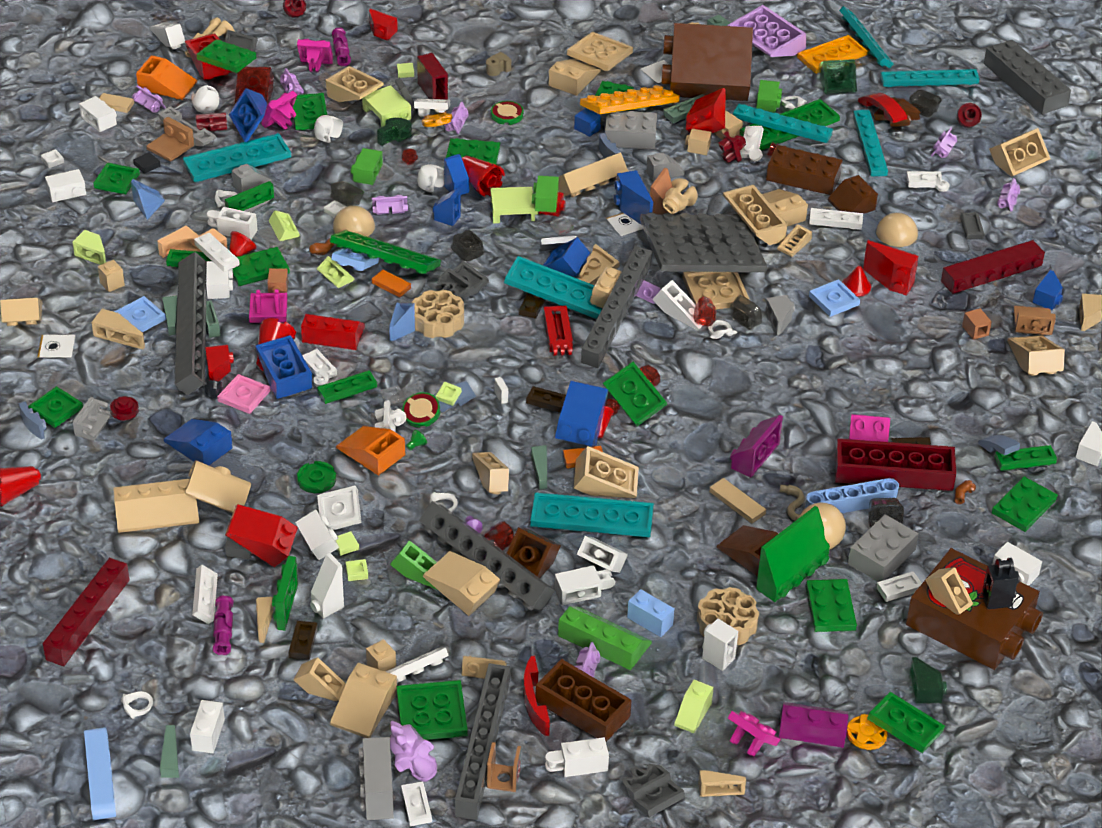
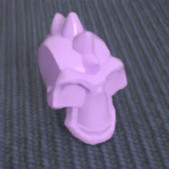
M391 721L390 749L395 755L394 763L397 770L403 772L409 769L411 775L419 781L427 782L432 779L437 773L436 760L429 754L434 749V745L430 741L423 739L412 725L402 726L395 721Z

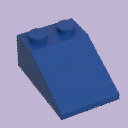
M245 88L229 113L244 142H248L265 116L267 102L262 94Z
M637 170L617 173V181L614 182L616 190L614 203L618 205L622 213L641 224V214L653 213V200Z
M291 335L255 345L269 386L276 399L312 389V372Z
M570 381L558 420L555 438L592 447L597 446L608 389Z
M197 419L189 420L164 438L165 443L193 462L196 460L206 465L212 464L233 448L230 430L217 422Z

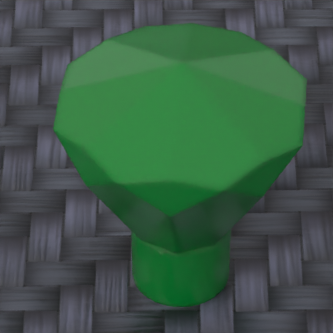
M415 429L410 442L406 444L407 449L411 451L415 447L427 444L424 434Z

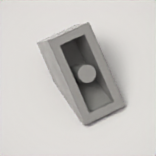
M665 153L647 156L646 172L653 182L664 168L668 169L670 178L684 175V171L678 162Z
M248 164L241 165L232 170L233 187L240 193L268 181L272 182L265 173Z
M788 295L766 299L765 313L776 335H781L791 322L792 313L795 311L794 303L790 301Z

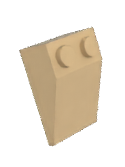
M574 59L557 61L549 69V86L577 96L600 73L601 69Z
M351 66L325 80L327 96L337 102L360 100L384 85V82Z
M781 189L762 194L786 222L787 227L806 221L808 204L799 194Z
M1041 335L1008 338V343L1021 369L1027 372L1028 375L1035 376L1042 372L1056 374L1057 371H1064L1065 349Z
M587 446L576 459L574 489L591 496L636 498L639 467Z
M451 551L423 574V577L468 616L495 593L500 579L485 566Z
M357 663L348 677L331 718L330 725L365 738H370L397 694V676Z

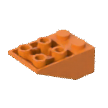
M152 55L136 73L139 87H145L151 93L181 100L186 97L197 83L195 78L169 60Z
M362 426L339 443L336 448L379 476L405 456V438L391 429Z

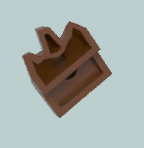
M891 97L902 107L907 115L906 120L895 123L890 122L891 126H909L911 124L910 121L920 120L919 114L921 112L905 99ZM881 109L874 113L875 120H887L884 118V111Z

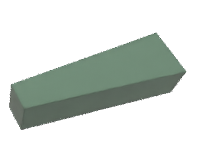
M177 295L162 297L169 336L176 335Z
M212 300L206 301V328L209 338L221 336Z
M547 445L531 447V458L539 490L547 489Z
M166 725L160 764L161 778H179L175 725Z

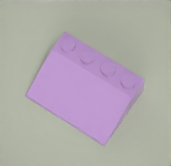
M764 5L727 25L753 27L752 45L770 57L794 56L806 49V33Z

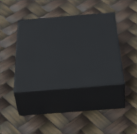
M150 152L133 159V164L144 174L161 166L160 161Z

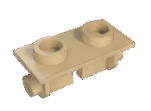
M463 656L462 676L485 679L489 663L507 666V663L503 660Z

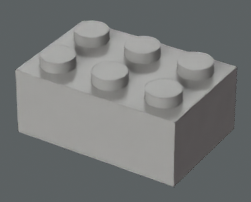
M635 111L607 113L605 128L607 139L611 143H616V147L655 149L657 113Z
M885 514L851 546L848 564L878 582L886 580L916 550L919 533Z
M390 737L363 738V748H359V761H364L359 762L360 779H362L360 780L361 797H363L361 798V811H366V820L394 819Z

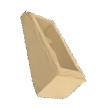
M797 224L777 247V250L793 257L810 242L812 231Z
M260 597L256 599L258 639L260 643L265 642L274 612V607H272L273 597Z
M699 770L698 785L700 797L744 795L746 777Z

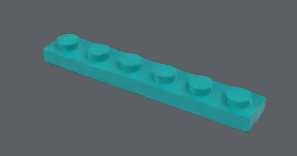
M843 6L839 10L843 15L842 19L849 23L850 29L857 32L855 35L860 40H863L862 44L867 49H870L869 53L877 58L876 62L883 67L885 65L890 69L894 63L856 15Z
M976 69L881 72L880 75L883 87L979 84L980 80Z
M738 104L733 112V116L742 121L823 143H828L833 134L832 128L753 108L745 104Z
M870 110L853 111L854 122L870 176H887L888 168Z

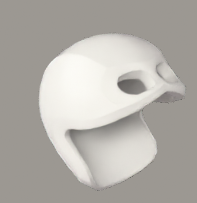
M208 85L202 86L197 90L196 94L193 92L191 96L193 107L202 114L212 113L219 105L217 90Z
M329 115L318 117L314 126L315 137L330 143V137L338 138L341 135L343 121Z
M432 164L422 166L417 175L418 186L428 192H434V187H443L444 168Z

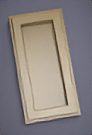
M103 93L99 98L115 111L128 113L134 105V99L106 93Z

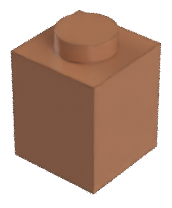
M269 268L268 293H275V289H279V293H287L289 283L288 269Z
M980 308L965 312L962 327L974 340L989 336L992 321Z

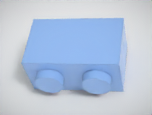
M640 589L628 601L627 618L662 637L673 626L675 608Z

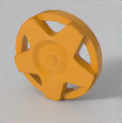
M446 111L438 114H428L424 116L422 125L424 127L444 125L451 122L453 117L452 114L446 113Z
M861 714L853 718L848 723L846 732L852 744L866 750L878 749L885 744L888 732L868 720V714ZM852 733L857 735L856 739L853 737Z

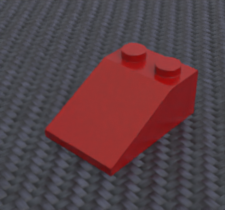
M215 33L185 41L194 65L204 80L232 73V71L197 60V53L216 39L220 40Z
M725 88L696 99L686 116V130L691 133L692 129L712 132L713 134L725 128Z
M868 240L863 270L890 291L907 296L914 285L919 256Z
M237 504L225 535L275 568L289 556L298 527L282 516Z

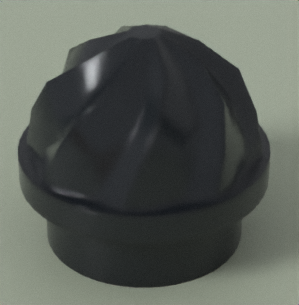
M207 380V384L204 385L206 394L211 398L217 397L223 390L221 381Z

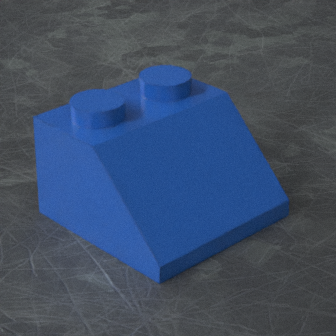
M576 237L553 249L543 263V266L575 277L579 274L580 267L587 262L590 251Z

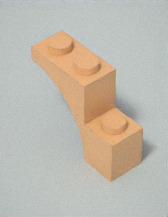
M184 226L157 240L159 255L163 258L168 256L170 249L202 252L195 246L194 239L206 233H211L227 248V238L214 228L198 235L189 227Z

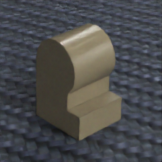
M502 52L486 60V73L489 76H498L502 71L507 73L512 70L511 58Z

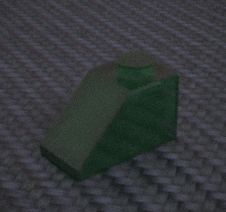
M912 657L909 671L916 704L942 703L943 694L947 693L946 681L942 680L941 672L918 657Z

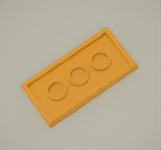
M846 35L797 53V58L817 74L866 56L868 50L851 36Z

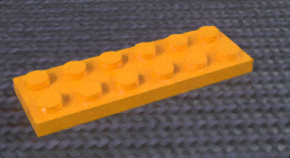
M655 85L653 88L642 87L640 90L628 89L627 92L615 91L614 94L588 95L587 98L580 99V105L598 114L676 103L679 102V95L674 94L672 90H665L662 86Z

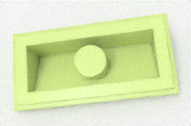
M276 210L272 213L269 223L279 241L299 237L300 234L288 213Z
M329 256L317 267V270L338 288L355 280L339 264L331 260L332 258Z

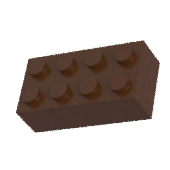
M777 145L768 163L766 181L831 195L840 179L843 160Z
M563 659L536 684L535 697L538 704L546 705L547 709L595 738L605 737L606 742L631 716L632 700Z

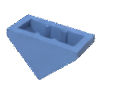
M133 179L131 181L133 201L148 220L164 203L165 199L159 191Z
M396 303L389 326L390 341L397 340L415 331V303Z

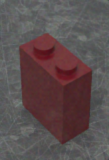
M433 53L417 56L418 85L429 99L448 100V73Z

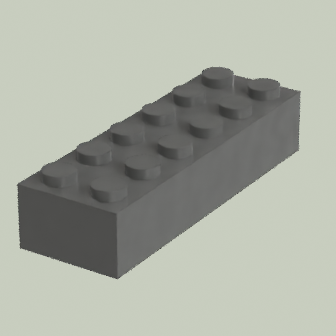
M1008 40L986 48L984 65L1043 115L1068 106L1071 89L1015 41Z

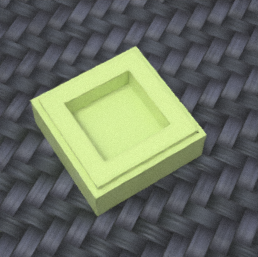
M413 63L397 64L398 78L414 77Z
M444 381L436 394V398L453 406L462 390L460 387Z
M352 532L339 535V539L335 540L339 546L337 551L340 556L359 550V544Z
M366 559L345 562L348 581L369 579Z

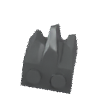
M462 261L455 269L451 270L448 268L441 274L437 284L444 286L442 290L450 291L455 296L465 298L477 294L489 283V280L486 276Z
M648 764L645 771L639 767H632L630 771L633 777L621 778L632 802L647 817H651L685 798L684 790L671 780L670 773L661 765Z

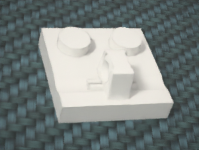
M417 98L414 102V108H418V115L421 117L428 115L430 109H435V112H445L450 107V100Z
M356 486L317 495L320 516L324 514L328 519L330 525L327 527L329 530L361 523L358 489Z

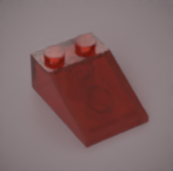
M244 67L237 73L234 106L245 88L262 94L267 104L270 102L274 82L271 67Z

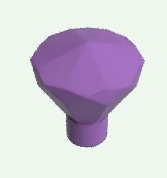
M472 516L466 517L465 521L469 526L479 533L483 530L481 521L473 519Z

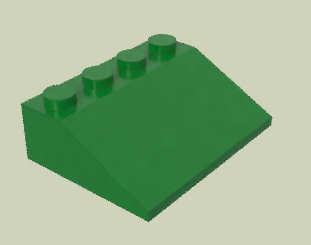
M817 506L811 508L761 547L756 590L773 602H776L781 597L784 598L792 588L798 587L806 577L812 576L816 569L824 566L829 560L830 545L825 539L824 525Z

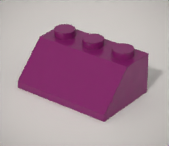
M777 415L763 420L756 427L752 428L749 436L744 438L738 449H734L731 453V469L750 478L757 472L780 444L783 416Z
M784 702L779 738L844 748L849 714L847 711Z

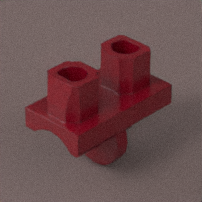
M226 112L196 114L197 129L202 130L205 128L211 132L227 130Z
M726 131L723 133L724 139L718 142L720 149L724 152L721 154L722 158L727 163L734 159L740 162L742 160L740 150L746 145V139L739 135L732 138L729 132Z

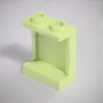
M391 85L373 91L362 98L363 110L365 112L372 110L380 118L383 129L411 119V105Z
M532 187L491 188L493 224L500 223V215L530 214L531 221H535V215H538V211H535V204H532Z

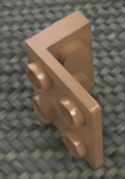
M166 117L163 119L165 133L146 147L147 150L168 161H172L194 146L193 129L170 117Z
M1014 306L1015 332L1052 335L1056 315L1051 313L1050 308Z

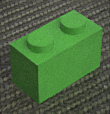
M760 80L757 109L776 113V108H780L782 89L779 88L780 82Z
M362 149L361 153L356 157L355 164L351 167L353 182L374 184L383 166L382 151Z
M538 176L537 183L534 182L532 204H535V211L556 212L559 177Z

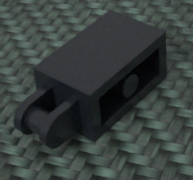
M1007 558V560L1003 561L996 559L995 565H987L981 593L987 610L1012 607L1013 599L1016 598V586L1020 582V576L1018 571L1014 569L1012 558Z

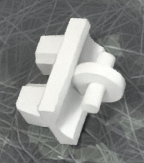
M385 401L384 408L375 410V416L378 423H375V427L391 429L396 432V426H400L406 421V414L400 409L392 410L390 408V401Z

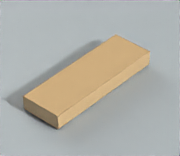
M722 478L710 487L709 492L750 523L753 524L766 515L764 507L725 478Z

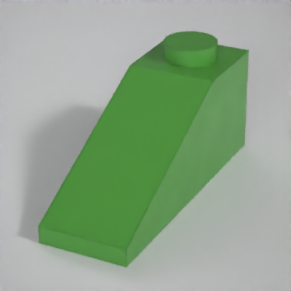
M409 540L390 565L405 577L436 589L423 577V574L437 562Z

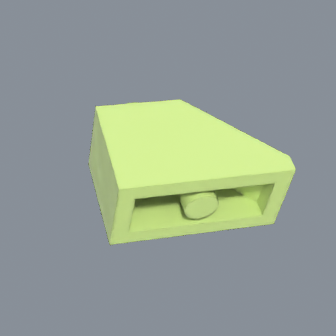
M84 230L72 242L74 256L99 265L106 263L105 251L100 235Z
M693 680L684 695L674 726L695 733L712 704L714 687Z

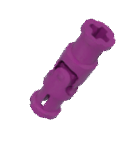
M335 28L332 31V38L337 63L340 66H347L351 63V57L349 55L346 32L343 28Z
M219 596L215 602L217 611L214 614L213 637L215 638V643L213 644V652L217 655H227L231 652L230 639L232 638L233 625L231 608L233 607L234 600L230 596Z

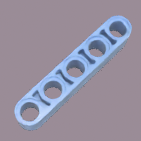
M887 478L813 491L806 496L805 508L811 504L823 502L835 506L841 513L891 505L897 500L899 483L894 479Z
M107 728L84 730L93 821L116 817Z

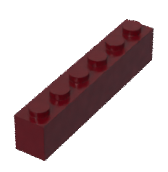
M1034 240L943 267L941 282L954 294L1038 268L1043 264L1045 252Z
M108 558L42 643L47 661L63 667L67 664L130 581L127 563Z

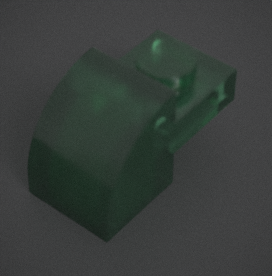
M404 118L387 119L386 125L377 129V143L381 146L393 140L401 142L412 136V124Z

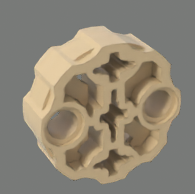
M429 290L423 292L421 296L414 298L412 303H415V331L421 332L425 337L447 338L463 328L464 302L460 297L453 295L452 292L447 290Z
M716 588L709 591L707 596L701 599L698 605L697 622L700 626L699 632L704 637V630L707 625L720 619L738 630L737 645L748 642L749 637L756 634L759 618V611L756 608L757 602L751 595H746L737 588Z

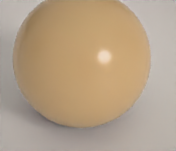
M360 206L343 208L337 213L333 221L335 234L347 230L368 237L375 229L372 215Z
M891 213L881 219L877 225L876 235L879 240L887 245L905 247L917 240L918 229L914 220L908 215Z
M823 502L811 504L802 511L799 518L811 508L817 506L824 525L825 539L829 543L830 549H832L842 541L845 535L846 523L844 516L838 508L831 504Z

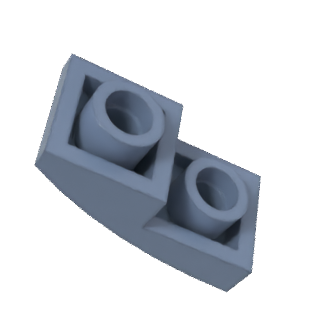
M606 133L599 134L598 147L604 158L620 153L616 143H611L607 139Z
M467 381L454 384L462 390L454 405L458 403L462 406L476 397ZM439 401L440 411L442 413L452 407L449 404Z
M26 401L18 403L24 425L36 437L45 439L44 430H47L45 420L40 419L38 412L33 413L32 408L28 409Z
M992 435L978 441V444L990 453L998 451L1004 456L1018 451L1020 448L1019 442L1004 435Z

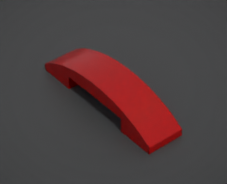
M874 93L858 98V102L864 106L874 105L884 111V118L892 123L907 119V115L902 107L893 98L884 93Z
M531 656L524 673L525 707L535 727L544 736H549L550 720L546 705L537 706L533 686H536L538 683L539 672L535 656Z

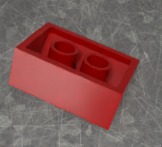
M305 314L301 324L302 343L356 350L365 323Z

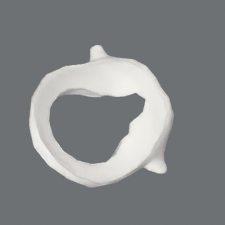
M788 96L781 100V104L788 110L797 108L792 103L786 101L788 99H797L798 107L805 105L807 102L799 96Z
M217 190L215 195L217 207H225V203L219 197H232L237 193Z
M716 320L708 326L710 338L712 339L721 338L724 334L732 336L737 333L726 321ZM721 325L724 326L726 330H718L714 332L712 328L714 326Z
M433 492L429 496L430 503L431 501L444 499L451 500L453 506L448 509L451 512L457 507V499L452 494Z
M139 691L127 695L123 694L121 698L125 712L132 719L148 713L153 706V698L147 692ZM138 698H145L149 701L148 706L142 710L132 709L128 704Z

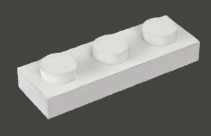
M811 208L809 224L862 230L863 213Z
M206 233L194 239L195 246L223 272L239 266V259L211 233Z
M200 565L196 568L192 615L210 624L214 621L218 574L204 565Z
M437 648L386 672L396 675L398 683L406 679L405 675L409 673L415 675L423 672L425 666L429 664L436 666L442 663V659L449 655L446 648Z

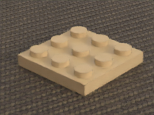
M591 32L567 49V55L573 57V59L586 62L588 65L596 66L604 71H609L633 53L632 46L595 32Z
M683 272V280L690 297L701 311L749 305L750 299L738 272Z

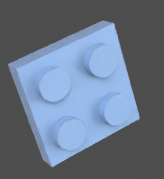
M347 247L332 253L331 260L337 261V264L342 266H353V269L358 271H364V269L378 264L379 258H370L366 253H354L351 251L352 249Z
M839 279L809 291V297L830 317L860 304V299Z
M145 296L114 311L123 316L141 332L166 320L165 313Z

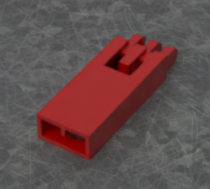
M567 306L544 307V321L549 351L553 352V356H557L558 351L561 355H565V350H567L568 355H572L573 339Z

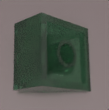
M855 59L822 61L819 64L820 82L825 94L857 92Z

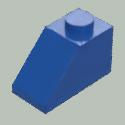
M587 108L583 109L575 115L574 129L589 137L601 128V114Z
M457 154L444 159V187L449 192L459 188L461 189V195L469 193V177L461 155Z
M456 188L441 197L434 204L433 213L435 221L454 226L461 217V189Z
M1050 270L1035 289L1033 298L1034 304L1050 308L1051 311H1053L1056 305H1060L1063 300V295H1061L1063 287L1054 271Z

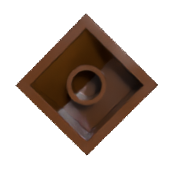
M859 175L844 179L828 197V201L838 211L865 214L876 210L878 193Z
M518 527L506 554L538 578H541L554 563L561 545L529 529Z

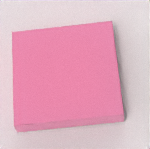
M238 374L217 396L218 402L250 414L271 390L268 385Z

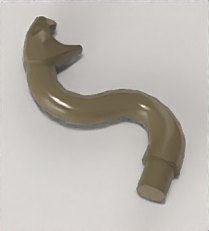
M781 485V493L797 497L787 507L788 516L793 521H796L800 514H797L795 509L804 503V493L796 486Z

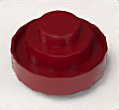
M284 0L283 9L288 16L298 18L306 11V3L304 0Z
M965 103L957 110L956 116L959 124L970 128L980 122L982 114L976 104Z
M122 396L111 402L110 412L115 419L130 420L138 414L139 405L134 398Z

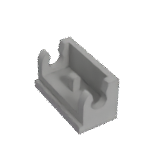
M94 397L89 398L73 421L75 436L93 441L97 438L112 416L110 411L101 408H107L108 404L106 402L96 400Z

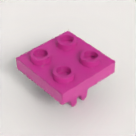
M298 39L297 48L300 61L309 64L310 72L315 68L318 73L322 64H333L330 42L325 40Z
M294 91L288 94L284 93L279 99L271 100L267 104L265 116L261 122L264 128L274 123H277L284 130L288 126L292 127L290 115L296 117L293 105L297 94Z
M275 289V293H260V290H256V293H251L249 323H261L267 318L279 319L278 322H287V293H279V289Z
M851 414L849 439L888 442L890 417Z
M731 711L728 716L729 720L738 725L730 739L731 743L737 745L746 732L755 737L747 751V754L754 757L764 742L777 746L781 740L775 735L777 731L768 725L759 723V719L749 713Z

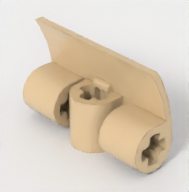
M195 460L189 472V477L191 478L185 494L233 513L237 504L245 505L251 483L231 475V471L225 467L218 466L214 468Z

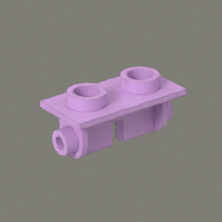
M285 68L280 77V83L287 94L294 91L297 95H303L304 89L299 85L295 74L289 73L287 68Z
M136 86L139 91L132 96L135 102L142 106L144 105L145 108L152 112H158L160 107L166 108L162 103L163 99L159 95H153L145 87Z
M460 102L458 107L453 108L451 122L444 125L447 131L455 130L457 134L460 133L468 117V110L463 102Z
M952 128L948 132L944 131L938 138L939 140L933 146L934 152L931 156L935 153L941 158L948 156L957 142V137L950 133Z
M1013 178L1012 183L1003 185L1001 196L997 201L1000 208L1009 207L1010 212H1012L1014 205L1017 203V196L1020 194V186L1016 183L1015 178Z
M378 196L372 198L373 213L377 215L389 214V208H392V214L405 213V211H408L407 196Z
M644 280L636 296L655 304L652 299L659 293L661 288Z
M591 642L589 648L584 647L580 650L576 661L577 666H575L594 677L597 664L600 662V653L593 642Z

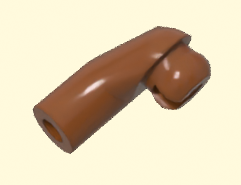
M329 238L325 243L310 245L309 251L312 254L325 255L335 244L331 243Z
M965 480L956 487V504H963L965 502L966 492L972 493V490L975 491L976 485L971 480Z

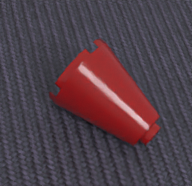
M470 156L462 158L469 182L483 197H486V195L491 196V188H500L503 182L501 179L502 176H505L502 167Z
M277 318L264 319L259 326L258 345L290 335L294 340L296 331L293 326L285 321L283 324L278 322L279 319ZM257 354L256 364L262 371H264Z
M33 466L0 468V507L37 486L39 480H41L39 470Z

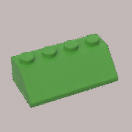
M569 606L559 618V637L582 648H589L591 642H593L601 657L630 671L652 643V640L581 607Z

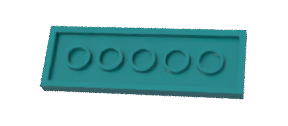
M278 133L183 157V164L192 180L198 182L232 173L233 169L244 164L256 167L291 158V151Z
M517 256L504 280V283L561 306H567L569 309L595 319L598 318L603 309L590 302L595 285Z
M535 492L530 526L651 537L654 503Z

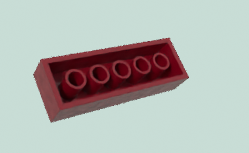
M837 438L835 483L858 484L891 478L899 483V487L954 490L957 475L955 447Z

